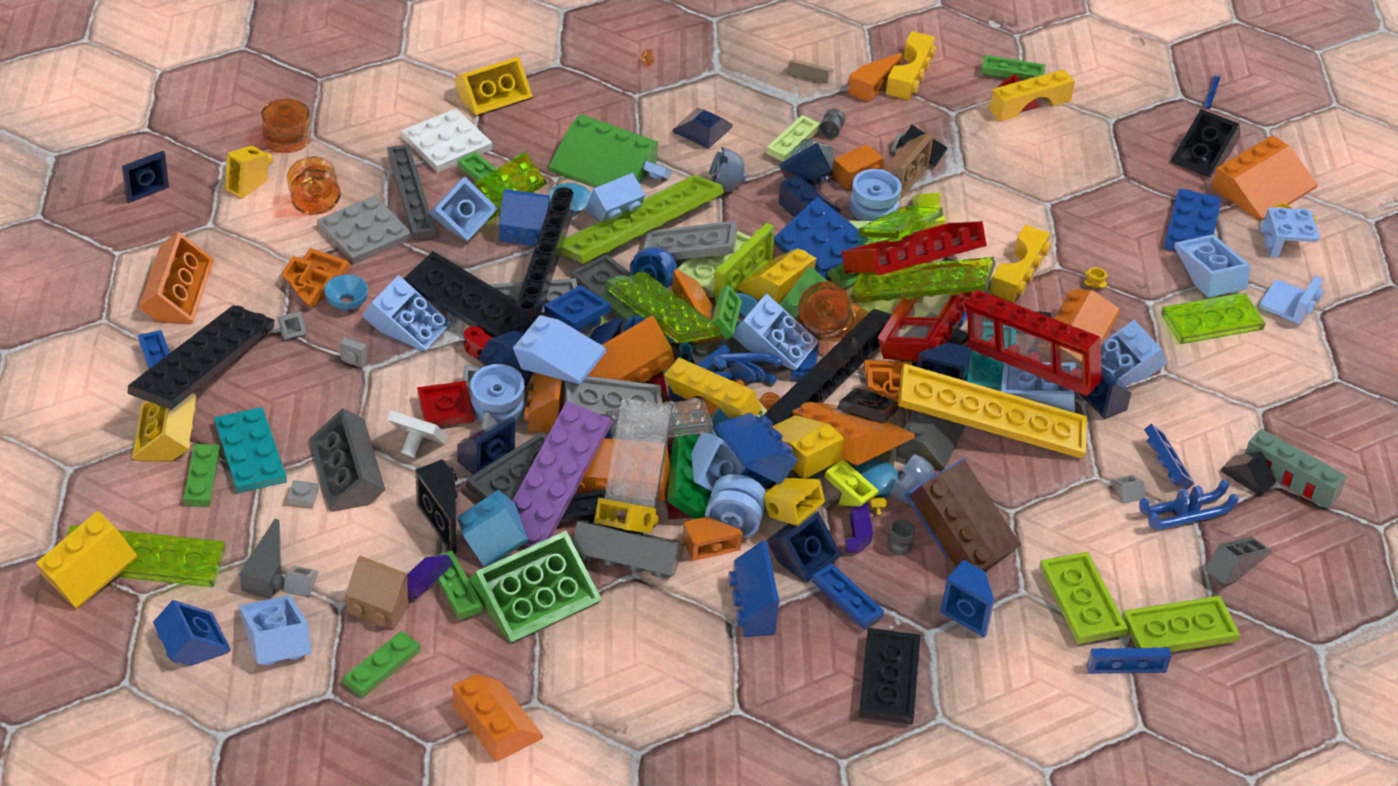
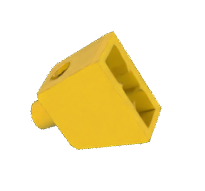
M254 146L228 152L225 190L240 198H244L267 180L268 166L273 164L274 161L272 155Z
M785 478L781 484L777 483L771 489L764 488L766 491L764 500L769 517L798 526L825 503L819 479Z
M598 498L594 523L651 533L658 524L656 509L652 507ZM618 510L626 512L624 520L617 519Z

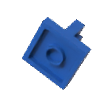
M580 285L544 304V310L549 316L562 321L583 334L601 324V317L611 312V303Z

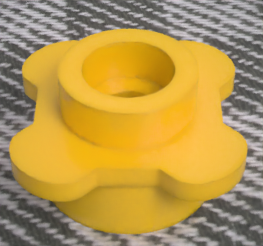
M1093 267L1085 272L1087 279H1085L1084 284L1086 286L1106 288L1107 283L1105 280L1108 275L1105 270Z

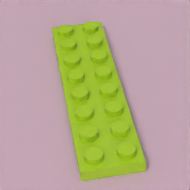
M694 174L644 199L642 206L634 212H624L614 220L609 218L599 221L565 238L561 254L582 264L589 263L594 258L609 253L618 246L627 244L629 240L643 236L647 231L661 227L665 222L679 218L681 214L689 210H695L705 202L713 201L715 197L724 193L723 186Z

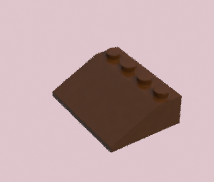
M965 460L940 473L909 494L912 502L956 568L965 560L983 570L1021 545Z

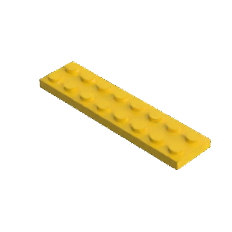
M905 363L901 369L898 406L1081 459L1086 454L1087 416Z

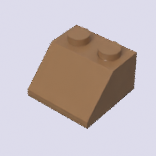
M359 556L345 593L346 612L355 617L371 621L378 626H384L393 630L408 609L407 573Z

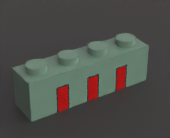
M1260 429L1249 440L1245 454L1261 451L1276 481L1327 509L1340 497L1347 475L1263 429Z

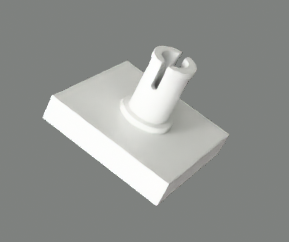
M391 410L387 418L399 430L408 433L400 452L407 457L416 458L422 438L444 445L447 442L449 435L435 424Z

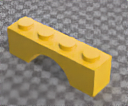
M911 31L905 44L903 57L909 64L893 66L888 76L887 95L910 100L913 93L918 92L920 81H923L926 69L928 70L930 67L931 58H934L936 54L935 37Z
M1062 69L992 90L989 110L999 121H1004L1019 116L1022 109L1036 98L1045 97L1053 106L1069 102L1072 99L1075 80Z
M1025 224L1017 236L1014 254L1021 261L1011 264L1000 263L992 275L989 294L1011 302H1015L1019 295H1023L1026 290L1027 281L1031 282L1034 277L1035 268L1039 269L1043 256L1049 254L1052 245L1049 243L1050 233Z
M678 358L664 375L673 393L690 401L695 396L704 397L717 405L730 419L747 413L757 415L762 409L754 390L684 359Z

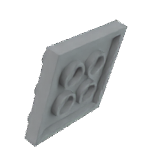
M376 195L317 219V227L352 264L412 240V232Z

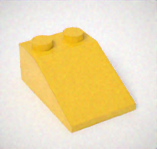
M795 415L772 426L783 435L782 440L793 448L792 453L798 459V462L792 469L803 479L843 459L845 437L830 424Z

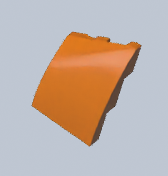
M309 248L303 259L293 255L281 274L306 305L312 308L326 298L325 285L336 276L346 275L351 265L347 260Z
M865 360L864 378L866 388L898 402L901 369L904 363L912 366V362Z

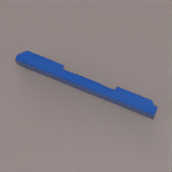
M1214 75L1204 105L1206 108H1211L1220 81L1219 76Z

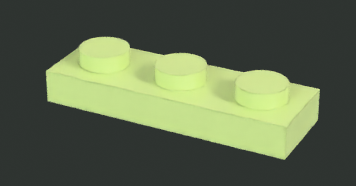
M803 115L800 116L767 146L766 154L784 162L819 131L820 123Z

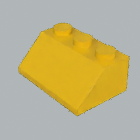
M519 56L472 70L453 78L460 99L474 116L533 97Z
M797 248L773 258L740 282L736 289L759 301L767 293L775 302L780 304L789 293L790 288L797 283L809 266L812 269L815 268L817 258Z
M195 394L189 395L172 410L148 401L141 404L132 459L135 461H173L189 450L190 435L193 429V415L196 410Z
M97 511L39 559L36 564L41 575L77 610L136 560L138 555L116 527Z

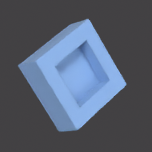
M648 161L645 162L643 167L644 170L649 172V177L661 181L662 177L669 179L672 173L669 169Z

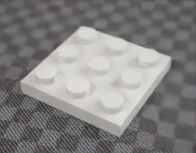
M457 108L401 130V138L436 172L457 165L458 159L474 151L481 155L492 150V142Z

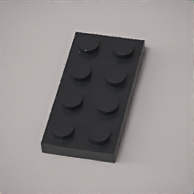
M868 628L859 707L860 718L913 725L921 635Z

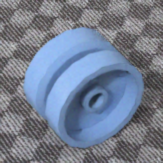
M869 169L858 173L853 179L850 199V211L853 216L860 221L877 220L888 223L893 220L898 214L901 182L892 173L880 169Z
M492 364L481 368L474 374L471 379L470 389L471 403L477 420L482 423L485 412H489L497 423L511 417L515 419V422L521 418L525 411L524 379L520 372L511 366Z
M740 474L722 476L714 484L705 517L713 518L740 529L743 533L742 539L753 536L759 529L766 505L764 495L766 491L760 483L751 477Z

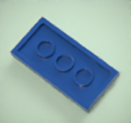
M1179 188L1164 249L1177 252L1174 247L1176 242L1214 235L1222 198Z

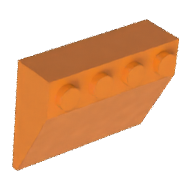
M1274 135L1217 167L1212 188L1259 221L1264 220L1268 207L1274 208L1280 203L1290 205L1318 186L1291 147Z
M807 402L802 404L800 408L792 411L793 416L797 415L830 424L845 437L843 459L855 465L864 463L915 438L914 433L887 421L881 423L838 410V405Z

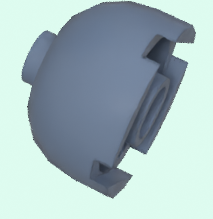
M721 147L722 152L718 151L708 174L712 175L713 182L723 186L724 193H728L736 189L739 184L744 183L747 172L744 171V162L739 154Z
M914 454L902 470L903 473L899 479L897 478L890 492V496L904 504H911L905 496L907 492L935 476L931 463L917 454Z

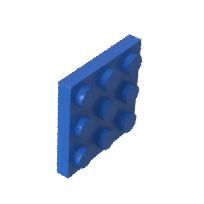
M816 197L774 237V245L784 253L798 248L816 257L814 270L828 280L830 277L827 272L843 263L841 251L865 245L869 237L820 198Z

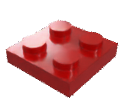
M466 381L417 387V395L424 421L435 424L438 427L475 422V415Z

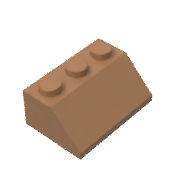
M931 132L908 141L902 148L897 150L892 160L889 159L883 169L895 175L901 182L899 201L929 167L934 136Z

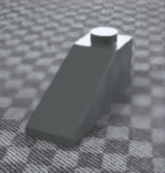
M278 519L273 520L240 572L241 591L271 599L275 591L281 589L284 581L281 563L280 521Z
M1252 536L1220 544L1206 566L1205 571L1211 574V578L1215 582L1229 584L1245 575L1270 555L1272 550Z

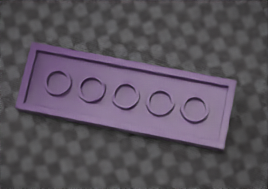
M566 401L513 499L528 538V542L522 546L529 548L553 536L613 423L611 418Z

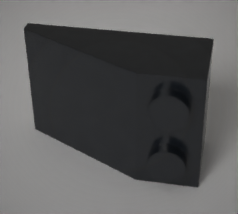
M1200 109L1171 159V163L1211 178L1216 172L1217 167L1221 166L1232 153L1241 137L1240 124Z
M441 459L415 470L416 505L447 549L455 554L457 553V492L455 489L457 475L452 467L449 468L446 462Z

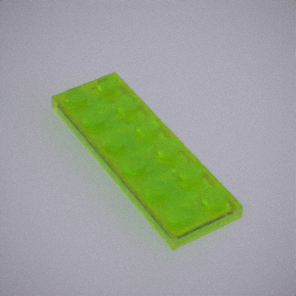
M994 257L923 263L879 276L875 272L859 273L850 297L852 303H869L871 301H891L901 298L913 299L922 296L957 295L959 293L975 292L977 289L986 291L996 263Z
M638 272L632 276L619 275L614 279L606 280L605 289L645 319L653 315L662 332L677 343L719 336L720 327L686 303L685 300L675 295L673 291L668 290L660 282L653 279L648 273Z
M70 525L66 537L79 526ZM118 530L138 555V558L116 577L206 587L215 586L226 549L225 541Z

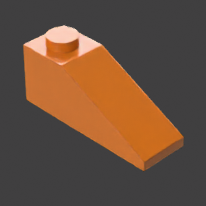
M898 53L860 66L848 78V93L871 102L887 86L888 76L893 66H900L902 64L903 54Z

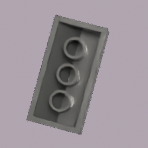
M342 408L309 438L328 509L332 512L367 506L385 491L365 420Z
M913 410L904 429L914 433L915 438L899 445L897 456L910 460L914 454H917L931 463L934 469L943 471L966 425Z
M589 520L577 521L573 545L583 560L592 561L593 557L602 559V564L617 567V563L627 565V570L642 573V569L651 570L652 576L667 579V575L675 574L685 546L683 542L596 524Z

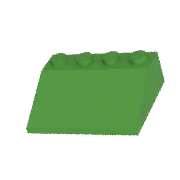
M580 114L569 126L549 165V171L595 188L631 173L634 174L640 184L648 174L643 169L645 162L657 163L658 141Z
M567 531L476 571L469 579L483 608L510 644L602 600Z

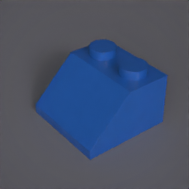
M504 189L499 220V241L536 246L549 207L550 195Z
M963 560L946 580L940 613L984 638L988 633L995 602L986 572Z
M172 600L153 621L158 632L157 636L167 651L166 655L174 663L193 666L225 655L231 650L211 611Z

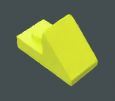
M941 192L918 194L911 199L923 229L942 225L946 222L940 208Z
M844 459L828 469L824 476L842 493L838 503L840 506H862L879 492Z

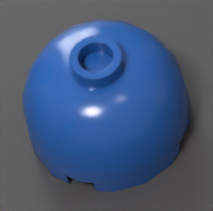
M645 248L638 252L630 262V273L655 294L664 292L673 283V271L677 270V264L674 257L663 248Z

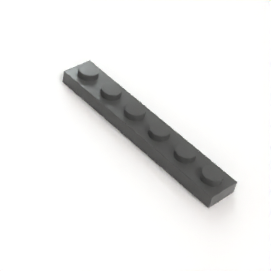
M409 144L387 147V155L413 240L436 237V229L432 216L428 213L430 210Z

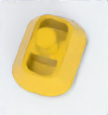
M872 498L869 500L868 506L871 511L876 510V515L879 516L881 515V510H885L888 501L885 498Z

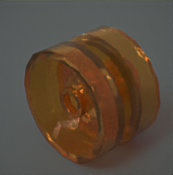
M278 99L264 106L261 111L263 142L269 149L281 153H293L309 145L311 141L310 112L304 103L294 99Z
M316 156L305 157L296 161L289 168L286 175L287 185L290 191L291 202L296 210L303 214L318 215L330 211L338 204L341 191L336 170L330 161Z
M832 282L816 283L806 289L799 299L798 312L807 331L817 340L834 342L844 338L851 331L855 323V311L846 291L840 285Z

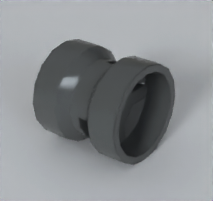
M829 109L819 126L821 134L827 138H836L840 134L846 120L844 113L838 109Z
M896 520L890 525L887 548L891 553L903 556L911 552L915 535V528L912 523L906 520Z

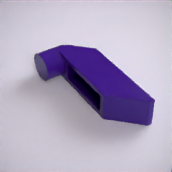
M868 501L862 506H853L851 508L850 523L853 538H845V553H860L872 542L873 529Z
M447 554L425 557L407 574L408 599L418 598L453 565L452 560Z

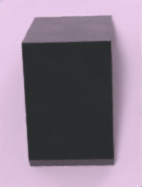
M1261 451L1235 455L1221 468V472L1260 497L1276 483Z

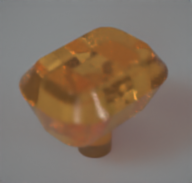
M650 48L643 51L642 55H640V59H643L647 66L654 62L653 51Z

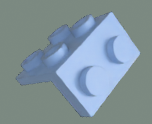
M1268 207L1264 220L1260 222V232L1264 235V245L1268 248L1270 257H1279L1285 241L1318 242L1320 238L1313 214L1307 209Z
M1315 276L1306 291L1284 281L1275 280L1259 306L1270 313L1301 325L1306 316L1312 314L1316 301L1319 302L1324 293V289L1321 288L1324 279Z

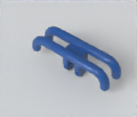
M764 352L716 354L712 358L714 366L723 370L727 367V363H731L729 371L713 373L731 381L740 379L745 383L765 381L769 384H775L777 382L776 376L765 372L762 368L760 369V367L751 362H766L779 367L782 364V359Z
M1221 480L1218 487L1212 492L1204 493L1199 485L1192 488L1190 495L1187 489H1180L1176 500L1149 506V500L1142 498L1139 502V510L1142 514L1148 516V524L1152 529L1163 530L1225 515L1236 506L1239 498L1236 494H1231L1223 505L1200 511L1202 504L1218 500L1227 492L1229 482ZM1176 511L1178 514L1175 517L1158 520V514Z

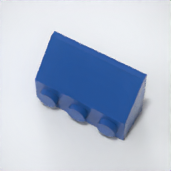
M747 413L717 423L715 429L743 467L781 484L798 462V459L792 453L793 448L782 440L783 435L772 427L773 422L764 415L758 417L752 413Z
M761 541L736 558L733 563V571H729L728 574L729 585L734 587L735 590L732 592L733 606H738L739 610L736 612L737 626L742 627L744 637L775 635L779 597L767 541Z

